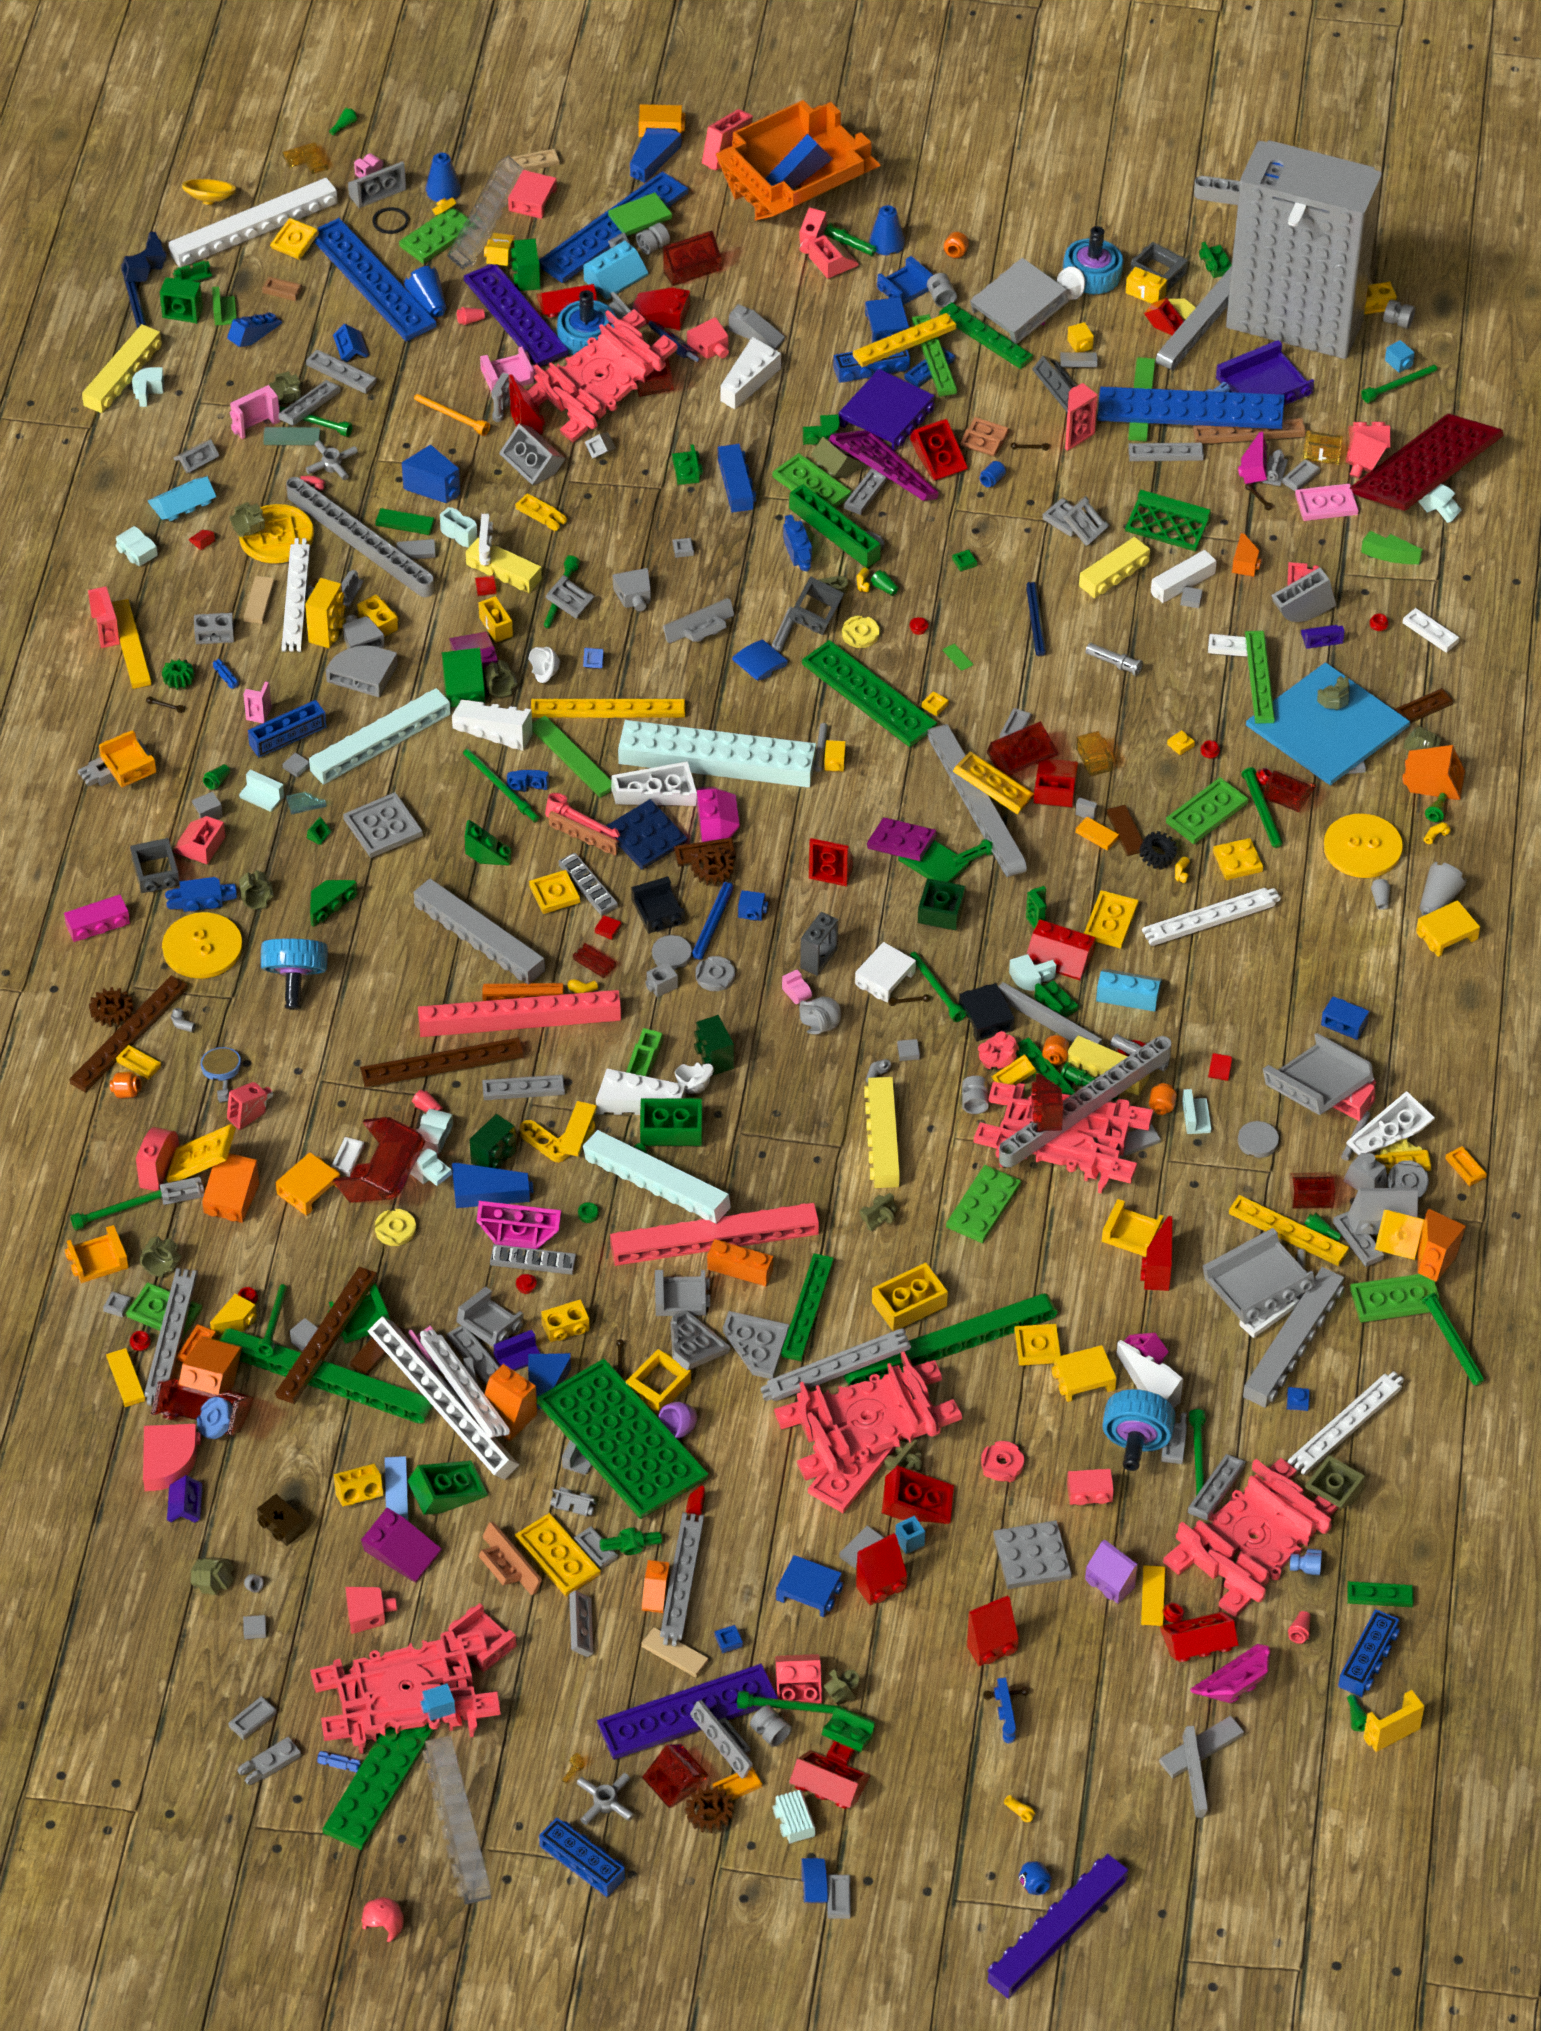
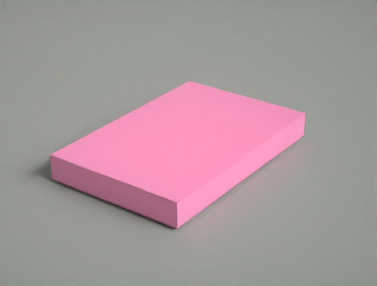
M1341 484L1296 490L1295 496L1303 521L1358 515L1354 494L1349 488L1351 485Z

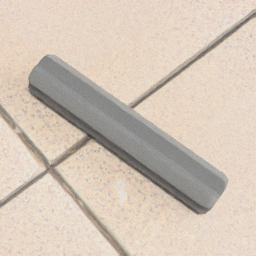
M793 607L788 608L772 643V648L777 652L782 651L795 622L789 619Z

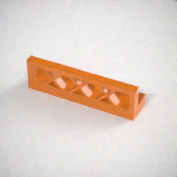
M527 983L483 984L482 988L483 1001L563 995V983H530L529 985Z

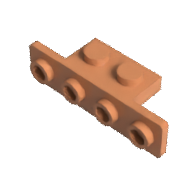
M550 811L549 825L555 830H560L573 838L580 839L612 855L618 853L617 840Z
M490 1522L483 1534V1538L490 1548L481 1550L479 1554L480 1559L503 1586L519 1581L530 1595L536 1594L542 1582L541 1577L494 1522Z

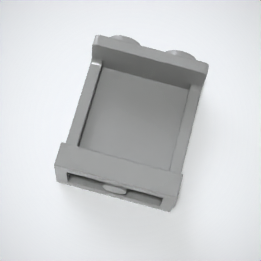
M655 1270L656 1316H673L685 1310L693 1316L706 1315V1307H710V1294H706V1290H710L709 1277H705V1270H701V1276L663 1277V1270Z
M484 1287L459 1306L456 1322L494 1347V1344L508 1339L513 1333L521 1330L524 1313L519 1311L517 1314L512 1315L491 1300L492 1291Z

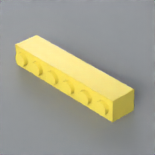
M141 324L82 392L84 406L100 413L109 408L113 400L121 394L126 385L131 383L133 376L161 348L160 332Z
M893 1077L868 1078V1086H864V1098H868L869 1101L865 1102V1113L870 1116V1118H866V1129L871 1131V1135H867L868 1147H872V1151L868 1152L869 1163H873V1168H870V1180H874V1188L899 1187Z

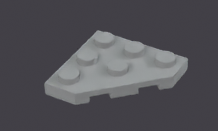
M687 1310L673 1315L670 1322L672 1358L681 1367L690 1370L728 1354L730 1346Z
M728 1311L723 1326V1333L752 1375L773 1379L789 1330V1324Z

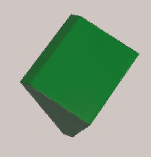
M319 817L308 829L306 838L320 845L332 831L324 820Z

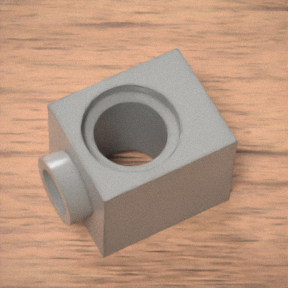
M666 962L647 971L646 987L658 998L678 988V975Z

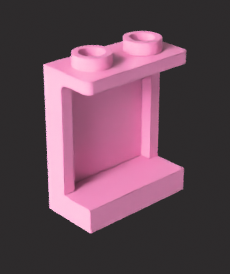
M518 347V355L491 362L487 355L480 356L481 371L491 391L502 372L509 375L513 374L522 386L534 383L536 371L534 365L530 364L528 352L525 353L523 347Z
M269 385L230 403L231 428L234 434H238L241 439L246 438L245 429L266 419H269L274 425L280 422L278 395Z

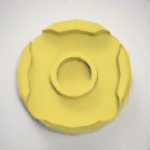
M854 616L844 622L842 637L850 646L866 648L877 642L879 626L870 617Z
M402 1209L384 1211L375 1221L376 1236L382 1243L389 1246L406 1244L413 1239L416 1233L415 1219L408 1211Z

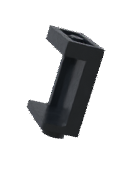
M668 876L631 887V900L648 934L685 923V910L680 908L671 890V881Z
M997 983L984 985L959 994V1005L964 1008L974 1028L973 1036L976 1042L991 1038L1001 1031L1005 1033L1014 1031L1015 1018Z

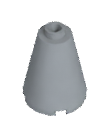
M1435 862L1431 865L1419 907L1423 916L1448 905L1465 887L1467 880L1466 878L1463 880L1461 877L1463 873L1447 863H1443L1441 866L1437 865L1438 862Z

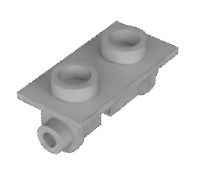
M1276 450L1273 456L1269 457L1267 480L1262 481V483L1276 486L1281 485L1288 459L1284 458L1282 450Z
M356 570L349 571L342 582V592H344L343 605L345 607H350L364 580L358 579V572Z
M201 1177L160 1184L163 1205L204 1197Z
M562 1487L559 1490L553 1489L556 1498L552 1497L550 1505L554 1506V1509L569 1512L572 1504L574 1505L573 1513L586 1517L593 1515L594 1507H591V1505H597V1502L592 1499V1495L580 1493V1496L572 1494V1490Z

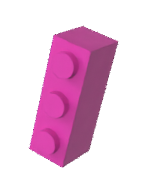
M120 894L64 913L65 924L73 942L130 924L128 909Z

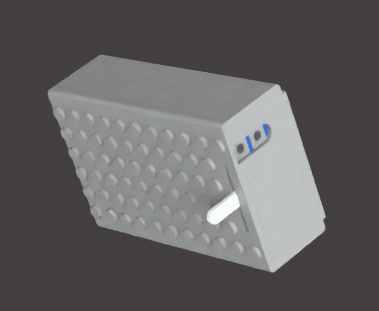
M1270 140L1268 142L1258 141L1240 179L1226 327L1346 359L1364 320L1382 173L1376 171L1375 167Z

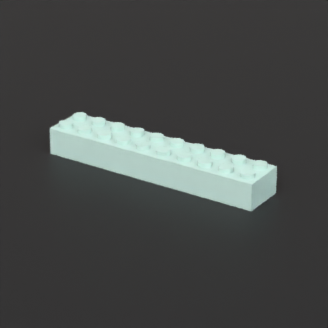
M625 720L618 748L619 764L647 768L688 761L691 773L810 788L816 759V743Z

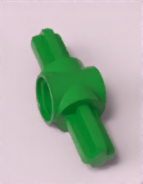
M627 1528L620 1531L618 1537L601 1539L599 1547L603 1552L620 1550L624 1555H635L640 1553L644 1546L661 1544L662 1535L658 1531L642 1533L637 1528Z

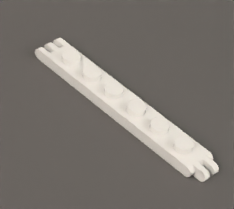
M295 538V543L290 545L282 652H286L287 646H289L290 652H294V646H297V652H301L310 554V544H307L306 538H302V544H299V538Z
M1262 888L1146 926L1142 929V932L1146 939L1149 940L1150 946H1155L1271 908L1276 902L1280 901L1281 897L1277 894L1278 892L1275 888L1269 890Z
M428 1330V1332L421 1331V1344L487 1436L490 1438L509 1435L508 1426L442 1335H437L434 1330Z
M1395 1371L1390 1375H1382L1288 1460V1463L1290 1465L1296 1463L1294 1468L1297 1470L1305 1466L1301 1473L1303 1475L1309 1473L1401 1390L1404 1378L1399 1376L1396 1379L1398 1374Z

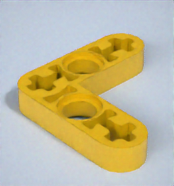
M525 1120L520 1124V1137L552 1161L563 1162L571 1156L559 1152V1145L563 1135L556 1138L532 1120ZM594 1120L591 1123L590 1129L587 1133L584 1143H586L596 1131ZM541 1138H546L549 1140V1142L546 1144H540L538 1140Z

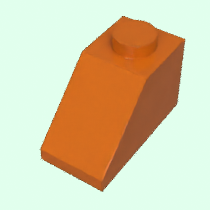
M1243 533L1240 534L1236 548L1232 573L1254 577L1256 569L1260 570L1262 559L1258 558L1259 550Z
M648 1560L644 1580L642 1611L664 1612L670 1577L669 1562Z

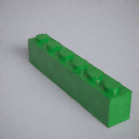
M804 484L789 493L790 510L865 568L880 560L881 544Z

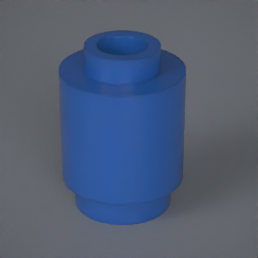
M992 461L981 472L980 482L985 487L994 486L1006 474L1005 466L1001 462Z

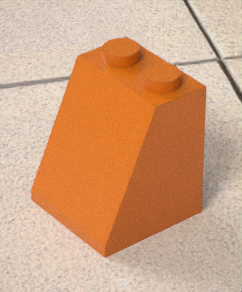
M1453 745L1409 751L1408 758L1405 760L1406 769L1402 779L1410 793L1439 797L1440 793H1444L1448 799L1459 800L1461 798L1465 769Z
M228 1153L226 1161L212 1167L202 1200L205 1214L243 1223L260 1185L257 1160Z
M1428 1209L1417 1248L1418 1273L1437 1282L1456 1259L1466 1226Z
M202 1336L182 1365L179 1385L216 1395L233 1388L242 1347Z
M502 1364L489 1377L484 1395L508 1426L509 1435L501 1436L510 1442L537 1415L536 1386L505 1364Z

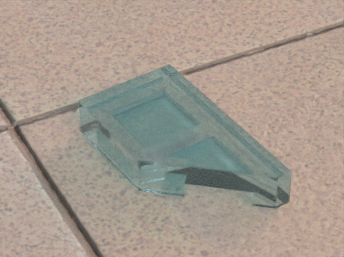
M307 792L286 796L291 815L326 807L325 800L314 798L312 794Z

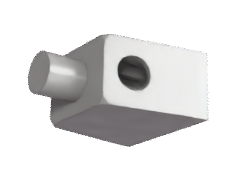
M648 568L613 575V589L624 607H635L636 611H643L646 608V604L651 602Z
M349 615L346 618V623L343 625V635L347 649L357 646L385 648L383 633L369 617L365 616L357 619L355 615Z
M1361 1153L1349 1166L1343 1182L1356 1190H1359V1188H1387L1386 1167L1375 1160L1373 1154Z

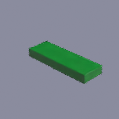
M380 508L375 525L430 535L435 520L434 517Z
M1348 1581L1347 1604L1413 1607V1585Z

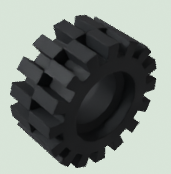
M1157 831L1156 834L1151 832L1142 842L1139 848V855L1143 857V862H1148L1147 866L1150 867L1152 864L1154 869L1159 866V869H1163V867L1167 868L1172 863L1178 848L1175 846V841L1171 842V836L1166 837L1167 833L1161 835V831ZM1152 846L1161 848L1165 854L1156 853Z

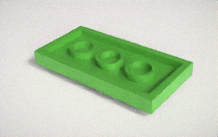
M450 207L401 239L399 246L425 264L474 231L476 224L455 208Z
M800 453L772 472V477L791 491L804 484L834 508L846 501L851 495V491Z
M1219 777L1166 817V823L1191 843L1195 844L1247 805L1248 798Z
M984 1165L946 1222V1228L983 1244L1021 1186V1180Z
M1421 1274L1350 1285L1351 1295L1360 1323L1428 1313L1430 1311L1426 1304L1422 1303V1300L1432 1293L1438 1295L1437 1300L1442 1306L1435 1282Z

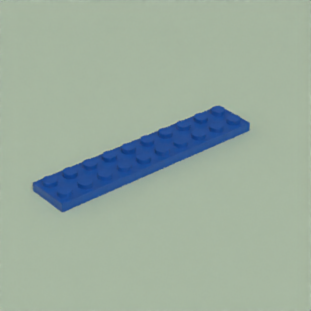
M662 171L609 210L654 192L668 208L687 195L688 188ZM607 210L540 258L539 267L561 283H564L584 269V264L611 249L608 241L622 232L608 216Z
M340 218L316 228L319 234L313 242L405 341L436 327V321Z
M1100 387L1097 419L1098 421L1282 429L1284 395Z

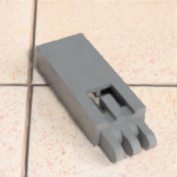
M138 739L137 741L142 747V749L145 751L147 756H150V752L140 741V739ZM101 757L89 762L87 766L78 770V774L82 776L87 786H92L96 783L103 786L116 780Z

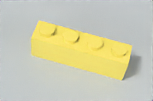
M1133 537L1080 573L1079 586L1093 598L1104 594L1109 588L1119 584L1121 580L1131 576L1139 568L1146 566L1149 562L1150 549L1136 537Z
M479 538L466 551V565L489 576H494L502 582L508 583L529 594L542 580L541 566L493 544L490 547V564L481 565L479 562Z
M1077 1036L1067 1051L1068 1058L1066 1063L1070 1062L1072 1066L1080 1070L1085 1069L1089 1075L1097 1078L1127 1058V1056ZM1149 1074L1125 1091L1139 1095L1149 1080Z

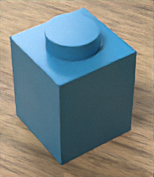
M1399 340L1386 347L1385 361L1400 373L1413 366L1415 352Z
M915 1516L896 1524L895 1534L905 1554L925 1546V1530Z
M448 1683L422 1691L421 1709L424 1714H428L430 1721L456 1713L455 1701Z

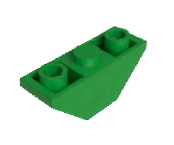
M470 819L467 820L464 835L465 854L479 864L508 866L511 861L512 848Z
M325 880L311 891V925L315 927L319 923L324 922L328 916L337 912L348 901H352L358 895L357 882L355 880Z

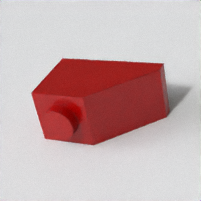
M1168 298L1152 303L1144 312V315L1154 328L1171 336L1184 322Z

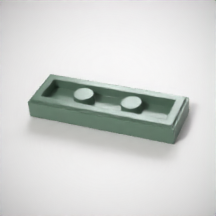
M320 427L264 428V445H315V442L320 440Z

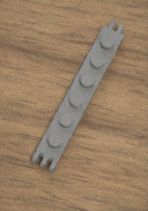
M176 1268L145 1389V1397L149 1406H152L154 1398L156 1399L155 1406L158 1407L161 1406L162 1399H167L197 1280V1270H192L191 1277H189V1269H184L183 1276H181V1268Z
M903 1328L770 1379L767 1381V1385L760 1388L764 1401L784 1399L801 1392L799 1382L803 1381L805 1387L809 1389L909 1350L911 1345L908 1342L906 1331Z
M683 1512L660 1632V1637H664L663 1645H668L669 1638L672 1639V1646L675 1647L677 1640H682L704 1515H700L698 1521H695L696 1514L691 1513L690 1520H687V1513Z

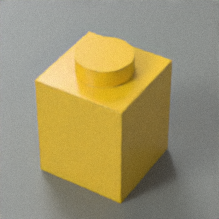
M1085 322L1068 327L1067 340L1075 353H1082L1093 349L1094 336Z
M826 740L824 770L844 771L845 741Z

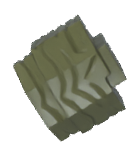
M289 371L275 374V381L269 383L270 388L278 395L279 404L297 401L301 397L300 380L297 374L290 375Z
M247 501L240 506L234 507L235 514L229 518L233 529L239 537L251 535L265 529L263 511L257 503L251 506Z
M499 660L496 664L491 662L484 669V680L487 690L497 698L512 695L511 691L517 685L514 671L510 670L509 664L502 660Z
M1340 676L1337 678V683L1334 687L1330 685L1323 690L1319 689L1317 702L1325 708L1335 709L1336 711L1347 706L1349 702V678Z
M1419 726L1405 739L1403 748L1407 750L1406 755H1408L1411 750L1439 747L1441 738Z
M256 870L252 874L247 872L239 879L243 904L253 910L266 908L267 901L274 896L272 882L267 880L266 874Z
M157 1236L151 1238L142 1250L140 1264L150 1274L161 1278L164 1274L174 1270L182 1256L178 1254V1245L170 1238L161 1240Z
M209 1557L197 1559L191 1569V1584L198 1586L202 1594L217 1595L220 1589H229L228 1587H230L234 1579L231 1575L234 1567L229 1559Z

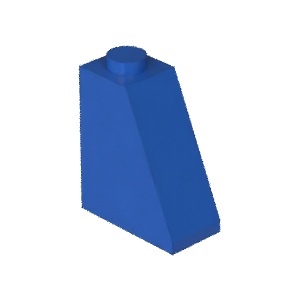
M571 1353L528 1354V1381L536 1386L537 1399L538 1396L565 1381L571 1370Z

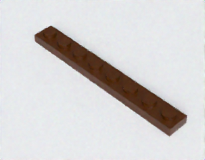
M171 975L69 1079L70 1084L86 1093L117 1062L116 1057L128 1045L132 1046L187 990V984Z
M519 1037L363 1066L360 1067V1072L365 1088L523 1058V1051Z
M360 1266L357 1268L275 1392L276 1398L292 1404L297 1402L378 1279L377 1272Z

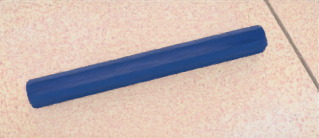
M723 883L692 952L693 958L699 960L703 958L733 891L732 883Z

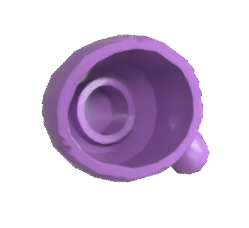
M682 1402L667 1404L658 1414V1419L676 1439L689 1434L694 1429L698 1417L694 1407Z

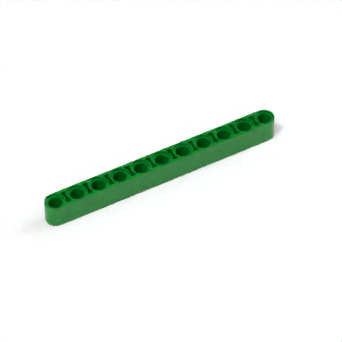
M1040 1294L909 1340L911 1348L906 1350L905 1354L913 1366L933 1360L936 1361L1013 1334L1014 1326L1038 1325L1053 1319L1058 1311L1048 1294ZM901 1353L845 1374L843 1377L848 1386L864 1381L870 1382L869 1378L873 1374L879 1375L880 1379H882L884 1375L889 1374L887 1366L889 1363H891L892 1367L899 1365L901 1371L904 1372Z
M231 1328L225 1329L219 1341L241 1346L242 1350L239 1361L284 1377L287 1376L301 1354L300 1352L275 1344L273 1354L269 1357H263L257 1352L260 1338ZM326 1361L322 1362L308 1383L312 1387L419 1424L425 1422L433 1407L423 1395Z

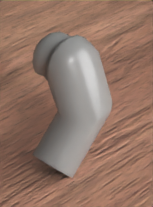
M174 1008L173 1014H171L174 1026L181 1030L194 1032L195 1023L185 1020L184 1012L181 1008Z
M883 1059L872 1063L866 1077V1082L868 1083V1078H877L878 1075L886 1073L891 1067L890 1061Z

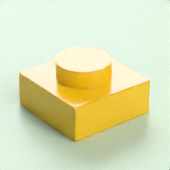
M453 197L448 200L443 198L436 202L437 206L432 210L435 215H438L455 205L456 202Z
M933 691L922 702V708L938 716L948 706L949 700Z
M1181 730L1167 740V745L1176 753L1182 755L1194 747L1195 741Z

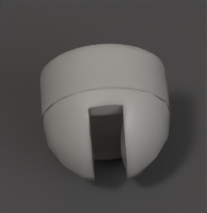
M249 1574L244 1580V1585L247 1590L256 1593L262 1589L263 1579L256 1574Z

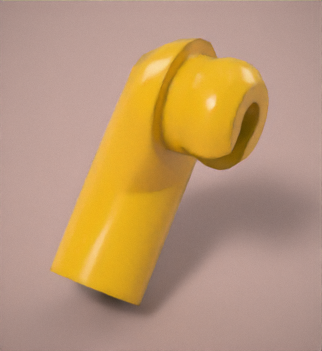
M862 568L856 576L858 590L866 593L870 590V583L865 582L870 573L867 568Z
M1444 822L1430 827L1424 837V842L1432 844L1439 833L1446 836L1450 833L1451 828Z
M1182 857L1175 865V879L1178 882L1186 883L1188 881L1189 874L1184 873V869L1190 863L1187 857Z
M571 979L567 984L569 990L574 993H588L598 990L595 980L585 984L579 980Z
M1008 1795L1005 1798L1004 1804L1020 1816L1024 1822H1031L1035 1813L1032 1807L1019 1802L1012 1795Z

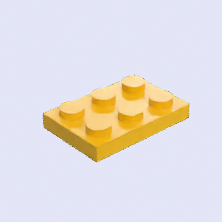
M1101 890L1084 934L1095 937V942L1122 948L1139 900Z

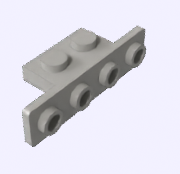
M726 598L664 625L666 641L672 643L687 637L693 642H698L708 635L717 634L720 630L727 628L724 620L734 616L731 600Z
M702 1700L697 1701L690 1713L691 1717L740 1778H745L753 1765L747 1757L751 1751L750 1747L726 1718L717 1720Z

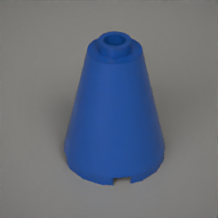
M446 153L434 155L426 183L427 196L436 202L443 198H446V200L452 197L456 199L461 193L458 176L450 156Z
M890 205L880 208L869 238V243L877 246L876 253L887 256L892 252L897 254L905 245V238L897 210Z
M424 266L410 273L411 277L409 279L406 277L404 285L431 317L442 316L446 311V304L437 269Z

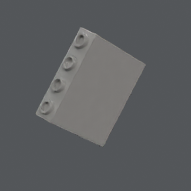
M1021 258L991 284H988L979 294L975 295L970 300L974 314L977 311L983 313L1010 333L1011 341L1018 344L1064 306L1069 299L1067 290L1027 260Z
M1315 1033L1316 1045L1278 1070L1270 1065L1263 1068V1073L1267 1086L1321 1115L1374 1078L1373 1067L1368 1060Z
M1273 1228L1203 1265L1204 1277L1207 1283L1244 1325L1315 1287L1313 1272L1307 1273L1279 1242L1278 1234Z

